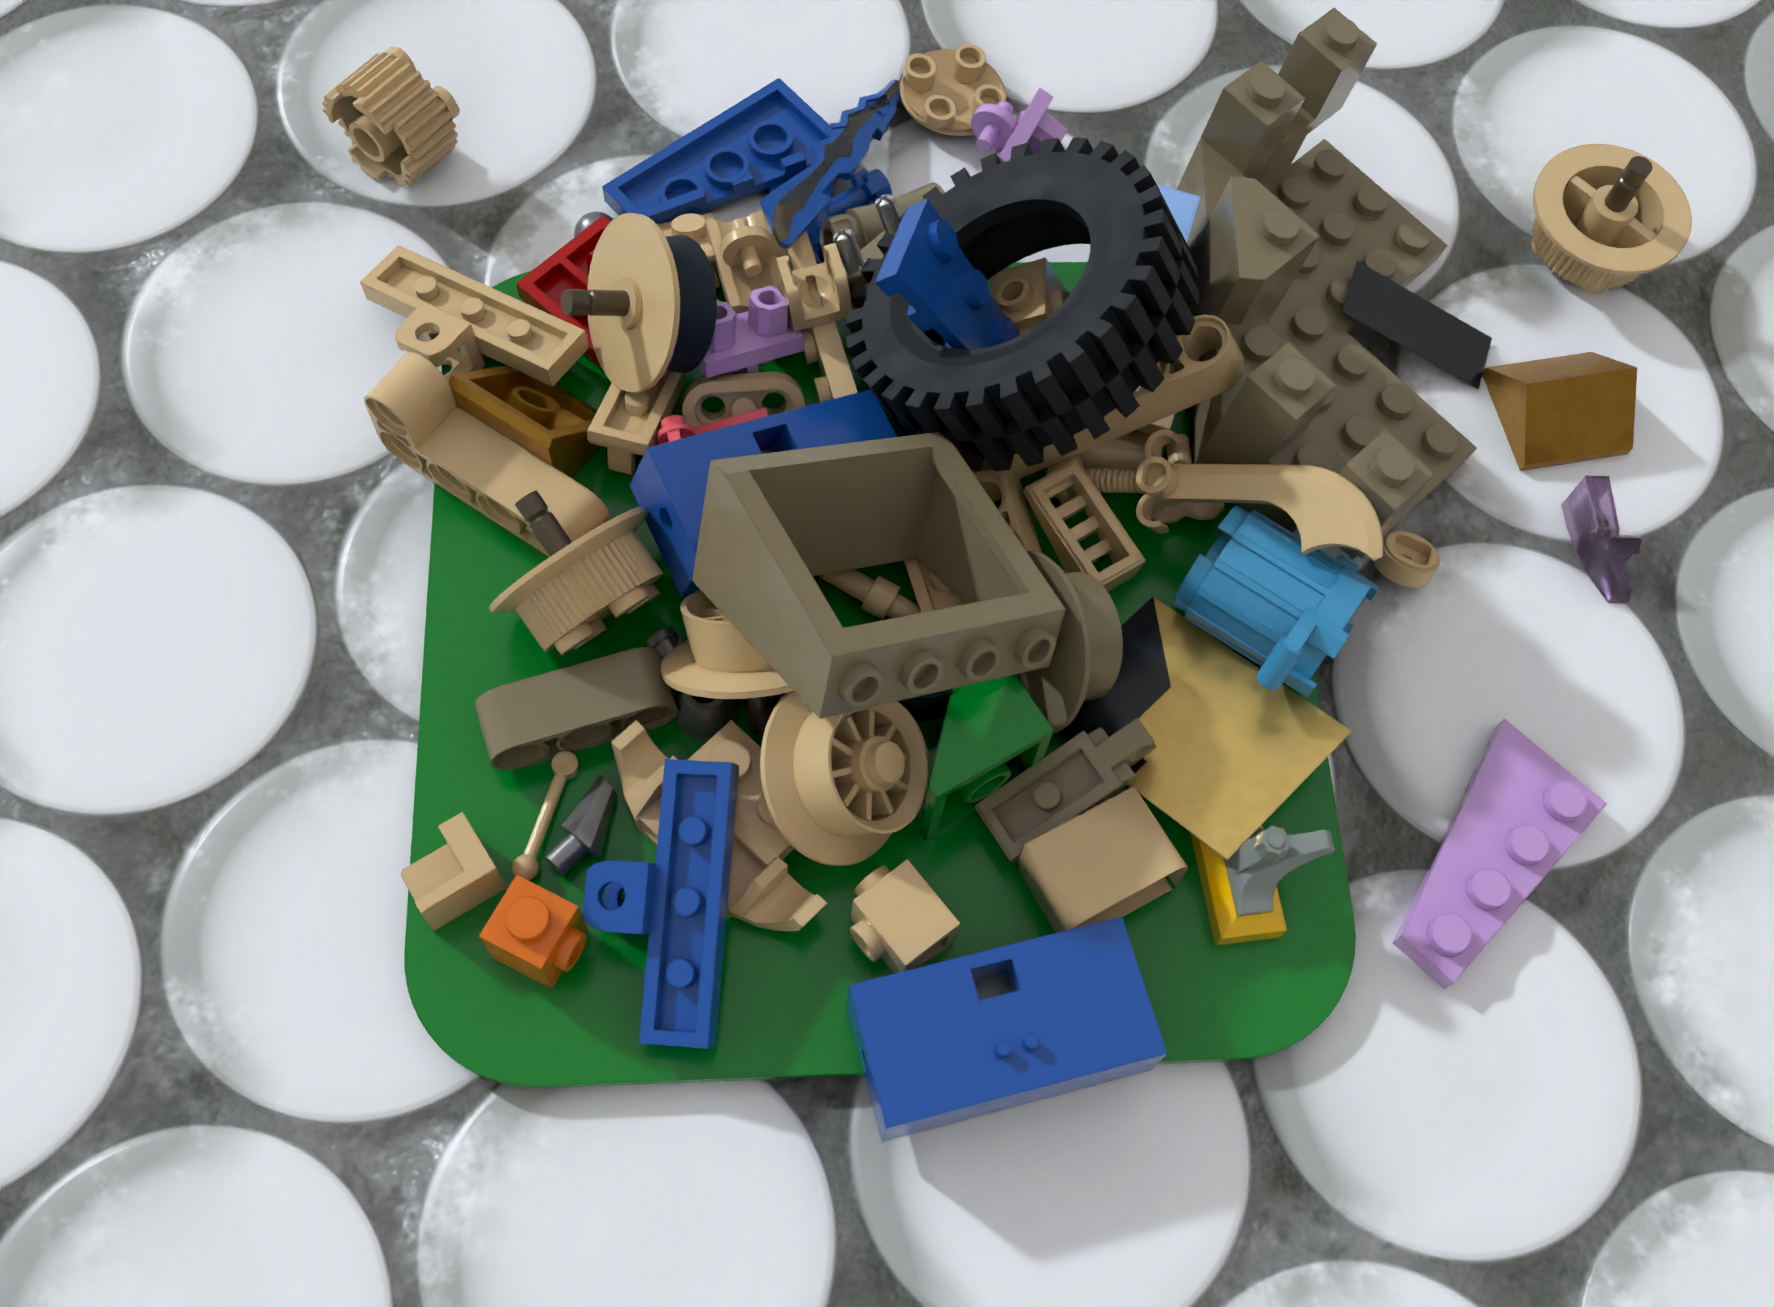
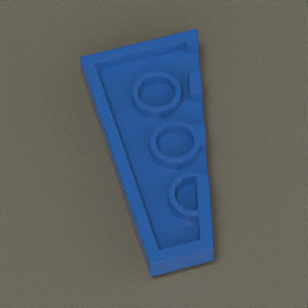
M778 78L603 185L604 201L618 216L625 213L643 214L656 224L673 221L676 217L683 214H700L790 180L817 162L810 149L811 145L829 138L828 129L830 125ZM842 137L833 147L824 150V159L819 169L831 166L840 157H849V142Z
M928 199L907 207L875 284L888 297L900 293L910 304L907 317L922 332L933 328L945 340L946 347L965 350L979 349L1001 344L1020 336L1015 322L1010 317H1005L991 296L985 276L981 271L972 267L959 247L957 236L950 223L940 218Z

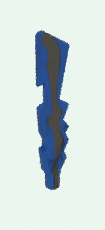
M890 81L877 94L860 97L857 107L842 111L839 123H831L829 126V138L811 145L810 149L817 162L761 199L760 205L780 247L784 249L792 247L831 202L832 198L823 194L836 178L849 180L866 157L870 142L873 139L878 141L882 139L895 117L898 104L901 102L899 87L901 81Z

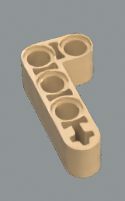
M407 352L364 397L365 406L379 439L397 459L548 557H550L530 528L531 522H526L515 506V503L535 490L538 491L548 506V512L553 513L572 542L607 522L610 518L607 507L588 488L458 407L451 386L445 376L430 361L415 352Z

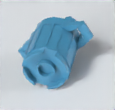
M1235 505L1218 526L1223 531L1222 535L1218 537L1206 556L1199 554L1175 595L1177 599L1173 604L1186 612L1185 619L1260 665L1261 668L1256 677L1262 686L1270 690H1278L1285 683L1308 698L1317 685L1310 680L1326 655L1335 659L1350 636L1349 633L1354 626L1349 623V620L1364 597L1371 601L1380 587L1357 573L1359 566L1350 557L1338 555L1334 559L1320 549L1304 556L1301 553L1300 537L1256 510L1249 513Z

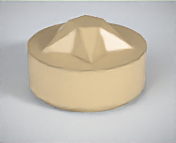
M1394 531L1383 537V557L1375 560L1374 564L1379 572L1390 581L1404 587L1421 588L1426 586L1432 579L1440 565V557L1436 549L1424 538L1406 531Z

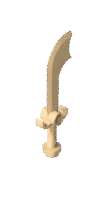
M1162 429L1154 432L1147 439L1144 448L1147 459L1139 465L1138 469H1085L1084 463L1079 456L1068 458L1049 466L1046 475L1077 459L1100 493L1126 492L1145 494L1137 504V518L1144 526L1155 533L1163 534L1170 532L1168 526L1160 520H1151V513L1159 504L1164 506H1175L1181 502L1268 504L1284 510L1294 520L1300 533L1301 553L1304 556L1323 548L1345 547L1362 552L1373 561L1383 557L1382 530L1376 511L1369 499L1350 480L1322 467L1284 464L1170 463L1165 458L1159 457V453L1166 444H1179L1182 439L1173 431ZM1073 487L1053 498H1058L1059 502L1064 504L1077 497Z

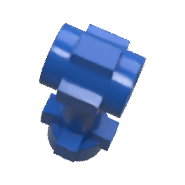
M863 169L851 176L849 180L853 187L833 197L829 205L806 229L812 250L821 246L820 230L823 219L845 214L846 210L850 208L874 204L876 199H879L882 195H892L890 183L883 172L879 169H874L867 173ZM810 195L797 202L799 209L806 206Z

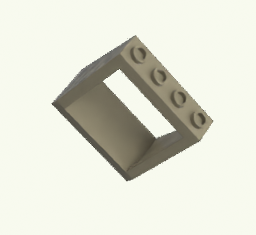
M939 432L710 460L692 581L819 719L1050 666L1066 609L954 444ZM917 558L966 604L843 628L813 576Z

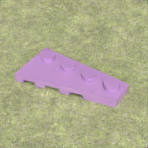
M1503 719L1494 728L1481 763L1474 770L1464 791L1466 794L1454 819L1449 823L1441 839V847L1430 870L1425 873L1393 941V944L1444 989L1448 988L1460 977L1607 804L1506 719Z

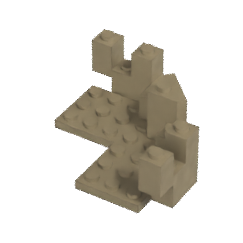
M1333 8L1298 33L1278 74L1261 60L1223 88L1176 189L1201 197L1187 242L1198 270L1199 280L1194 281L1200 292L1198 307L1189 308L1193 317L1206 314L1222 319L1230 329L1243 355L1245 366L1242 377L1234 387L1187 408V418H1192L1193 443L1190 446L1192 464L1312 465L1334 471L1354 483L1369 499L1376 511L1382 536L1384 537L1473 454L1477 447L1354 339L1350 333L1362 323L1341 312L1357 261L1400 286L1406 287L1433 264L1448 245L1327 140L1323 139L1292 163L1307 134L1343 107L1377 46V43L1360 30L1354 22L1347 19L1336 8ZM1220 349L1208 350L1202 354L1198 361L1210 360L1217 355ZM1227 503L1232 508L1238 505L1249 513L1256 510L1293 534H1299L1297 525L1291 516L1278 507L1268 504ZM1339 547L1352 560L1357 556L1361 559L1365 556L1364 553L1357 550Z

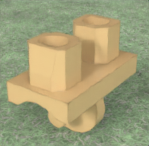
M763 211L753 212L745 218H738L731 222L719 220L706 222L707 236L715 253V264L726 301L737 314L748 311L749 296L752 294V290L774 286L782 294L776 266L777 255Z

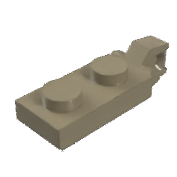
M1138 718L1110 737H1108L1102 727L1088 735L1085 731H1082L978 802L974 808L1010 862L1015 865L1024 843L1124 791V786H1127L1137 778L1130 767L1156 749L1155 742Z

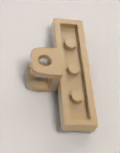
M796 202L775 209L778 232L770 235L777 255L776 266L782 294L788 302L794 332L801 331L805 336L803 351L807 365L817 362L822 376L813 379L817 400L820 403L858 393L835 322L846 319L847 311L852 310L847 276L836 243L823 246L824 263L820 264L816 262L807 231L789 249L779 246L780 241L787 240L792 218L800 210Z
M399 245L360 281L367 300L406 317L395 334V340L399 349L415 352L426 358L435 367L441 365L451 366L452 369L444 375L448 382L452 374L481 370L485 366L482 354L553 387L589 348L585 330ZM421 334H423L425 341L418 339Z

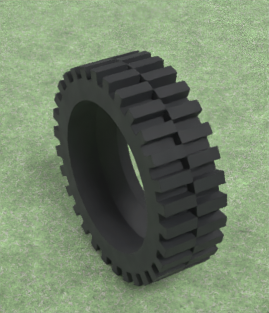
M1073 137L1065 151L1059 138L1044 139L1038 154H1034L1029 144L1024 143L1012 147L1009 161L1002 163L996 153L980 159L981 172L970 176L966 168H963L950 176L955 185L953 188L942 194L935 186L922 196L924 200L928 199L941 219L950 223L957 236L959 247L972 267L981 271L986 280H989L1009 265L1034 253L1063 245L1090 244V254L1084 273L1068 298L1044 321L1009 341L979 349H954L941 345L942 337L933 328L922 332L907 317L910 304L900 293L888 297L875 284L895 235L886 232L878 242L877 247L884 256L882 259L868 258L861 270L868 284L854 285L851 300L858 309L847 311L846 326L853 334L846 336L848 350L854 356L851 361L856 371L906 436L939 432L954 444L964 461L973 471L980 470L984 459L987 460L994 471L1011 470L1014 454H1019L1027 467L1044 463V447L1053 444L1059 454L1063 456L1078 449L1074 435L1087 428L1094 440L1111 430L1103 417L1116 408L1127 418L1140 406L1133 392L1141 386L1153 393L1164 380L1156 364L1161 361L1175 365L1183 351L1175 335H1190L1195 323L1189 308L1198 307L1200 292L1194 281L1199 280L1197 266L1149 170L1145 165L1140 167L1135 156L1126 150L1118 155L1114 145L1100 141L1093 150L1087 138ZM904 213L897 219L899 223L901 222Z

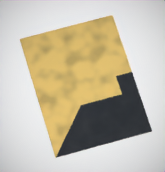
M1153 596L1121 626L1123 636L1122 663L1118 677L1110 691L1097 700L1083 702L1074 720L1058 733L1067 740H1070L1082 731H1085L1088 735L1102 727L1108 737H1110L1138 718L1152 736L1156 749L1130 767L1137 778L1129 783L1128 786H1134L1140 795L1228 860L1239 849L1240 845L1273 814L1352 731L1282 684L1278 690H1270L1262 686L1256 677L1260 668Z

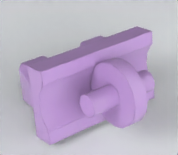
M1042 88L1038 89L1026 110L1020 111L1016 118L1012 115V105L1006 101H1001L998 105L982 104L976 109L971 119V129L978 138L976 146L984 152L990 151L992 147L998 148L995 153L1002 163L1010 160L1012 147L1028 143L1031 150L1038 154L1044 139L1059 138L1061 142L1068 129L1045 112L1053 96Z
M774 286L752 290V294L749 296L748 311L739 314L727 302L717 300L716 324L712 342L706 356L698 365L705 378L722 374L758 372V367L768 365L774 359L804 351L805 336L801 331L794 332L787 299Z

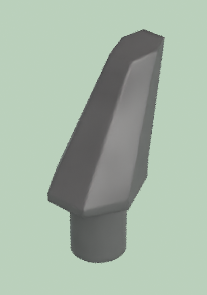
M601 774L568 819L561 825L568 835L545 856L548 863L562 876H565L586 854L595 859H598L601 855L617 796L614 788Z

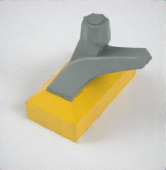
M1261 825L1240 845L1239 849L1228 860L1190 832L1215 946L1280 938L1287 931L1277 884L1286 874L1301 865L1334 852L1335 847L1331 832L1323 829L1308 833L1286 834L1284 828H1277L1272 825L1263 830Z

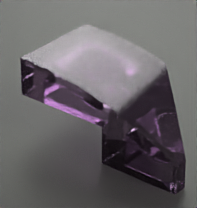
M1585 475L1561 504L1565 524L1583 567L1608 603L1626 604L1631 598L1632 588L1628 583L1625 562L1633 554H1639L1642 538L1639 536L1619 535L1620 528L1609 476Z

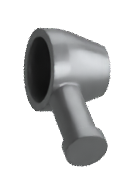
M666 627L654 633L648 639L646 646L658 649L662 658H664L669 651L680 644L678 641L679 636L673 627ZM680 691L676 693L675 699L679 711L676 714L675 721L680 730L692 739L709 741L730 720L735 724L738 720V699H714L709 703H699L694 700L693 695Z

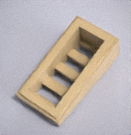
M1077 459L1025 487L1023 493L1066 573L1076 571L1087 573L1096 578L1109 592L1134 577L1146 562ZM1073 487L1077 497L1055 508L1050 499ZM1085 510L1089 518L1069 529L1064 521ZM1097 532L1101 541L1083 550L1078 542ZM1109 555L1113 564L1098 572L1093 563Z

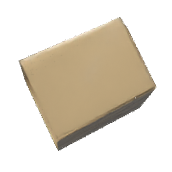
M1134 786L1087 810L1083 814H1078L1027 841L1022 845L1017 861L1018 871L1055 933L1123 917L1171 891L1172 888L1166 880V876H1169L1177 887L1188 869V866Z

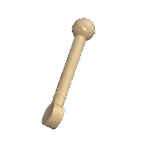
M569 751L559 752L552 759L551 765L554 777L524 854L517 857L512 863L511 869L514 876L519 875L527 880H531L539 871V864L536 858L566 780L574 778L579 770L577 757Z

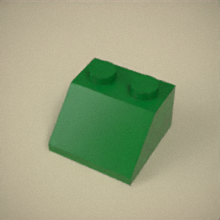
M1016 675L953 688L919 829L926 842L976 814L977 811L974 806L1044 758L1054 729Z

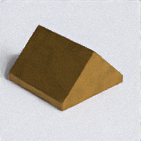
M1586 352L1492 366L1484 369L1483 379L1520 471L1626 455L1633 449L1637 367L1594 352Z
M507 365L451 375L449 384L458 407L572 479L601 447L600 445L589 443V440H587V430L597 410L556 384L552 387Z

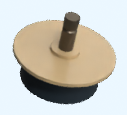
M625 213L614 218L604 229L598 240L590 265L587 291L583 289H565L561 295V308L565 315H588L593 348L598 362L608 379L623 391L643 392L653 387L661 379L665 371L687 373L695 369L702 362L709 350L715 330L717 315L716 286L709 260L701 246L694 239L685 235L665 237L661 229L649 217L638 213Z

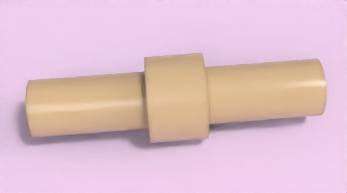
M852 569L823 574L819 577L863 602L861 609L880 620H884L885 616L897 618L921 613L917 603L899 594L901 587L880 575L874 580L858 570Z

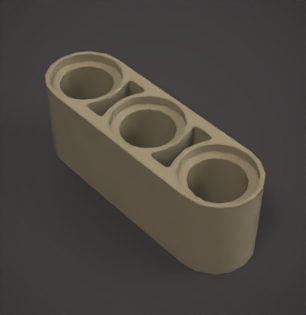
M653 647L633 648L505 684L480 695L475 701V709L490 765L498 770L524 768L551 760L557 753L562 751L575 753L612 742L635 720L646 729V732L671 722L676 717L679 709L672 687L666 684L661 675V662L663 658L660 651Z

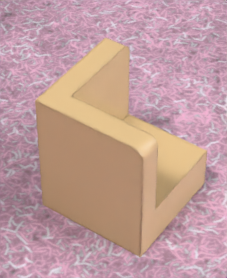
M463 812L438 826L447 842L446 845L409 865L401 872V877L413 896L417 908L433 932L506 889L496 866Z

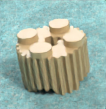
M390 47L385 52L377 53L323 97L325 99L322 101L325 107L323 112L328 116L329 121L334 123L339 119L338 124L345 129L344 134L352 140L351 144L353 146L347 150L352 156V161L355 164L358 163L364 173L367 171L373 180H381L387 175L389 179L395 178L399 185L409 188L450 153L458 143L456 139L458 133L454 130L456 124L452 121L460 114L456 101L445 88L435 86L432 89L431 83L422 78L421 73L416 71L411 58L401 48Z

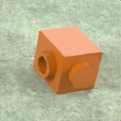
M516 875L481 931L479 938L493 959L552 989L562 971L568 972L576 964L586 945L588 935L586 934L587 926L582 918L579 906Z

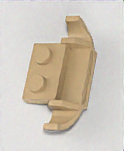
M635 720L611 744L624 798L636 826L657 847L665 759L668 758L653 743L646 729ZM730 720L688 759L695 761L732 762L739 765L727 916L729 918L733 916L760 928L786 932L799 931L827 902L818 894L814 895L805 890L788 874V865L783 859L795 848L782 835L767 806L761 781V747Z

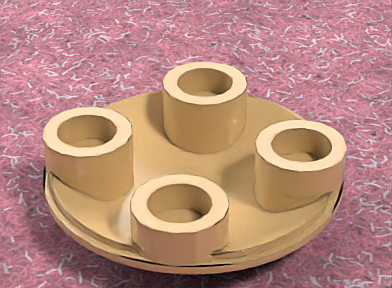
M961 44L955 50L941 49L924 54L915 53L910 55L905 61L899 84L901 101L908 113L917 122L930 130L952 136L973 135L971 119L976 109L982 104L998 105L999 102L1006 101V91L1000 76L985 62V52L973 44Z

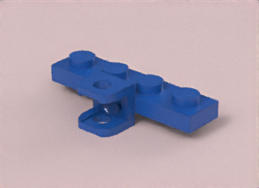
M665 759L655 864L610 860L596 863L587 870L582 915L584 922L601 931L649 935L639 1043L703 1049L716 1048L739 765L732 762ZM604 889H605V896H604V903H603L602 894H603V891H604ZM623 891H625V900L622 904L621 896Z

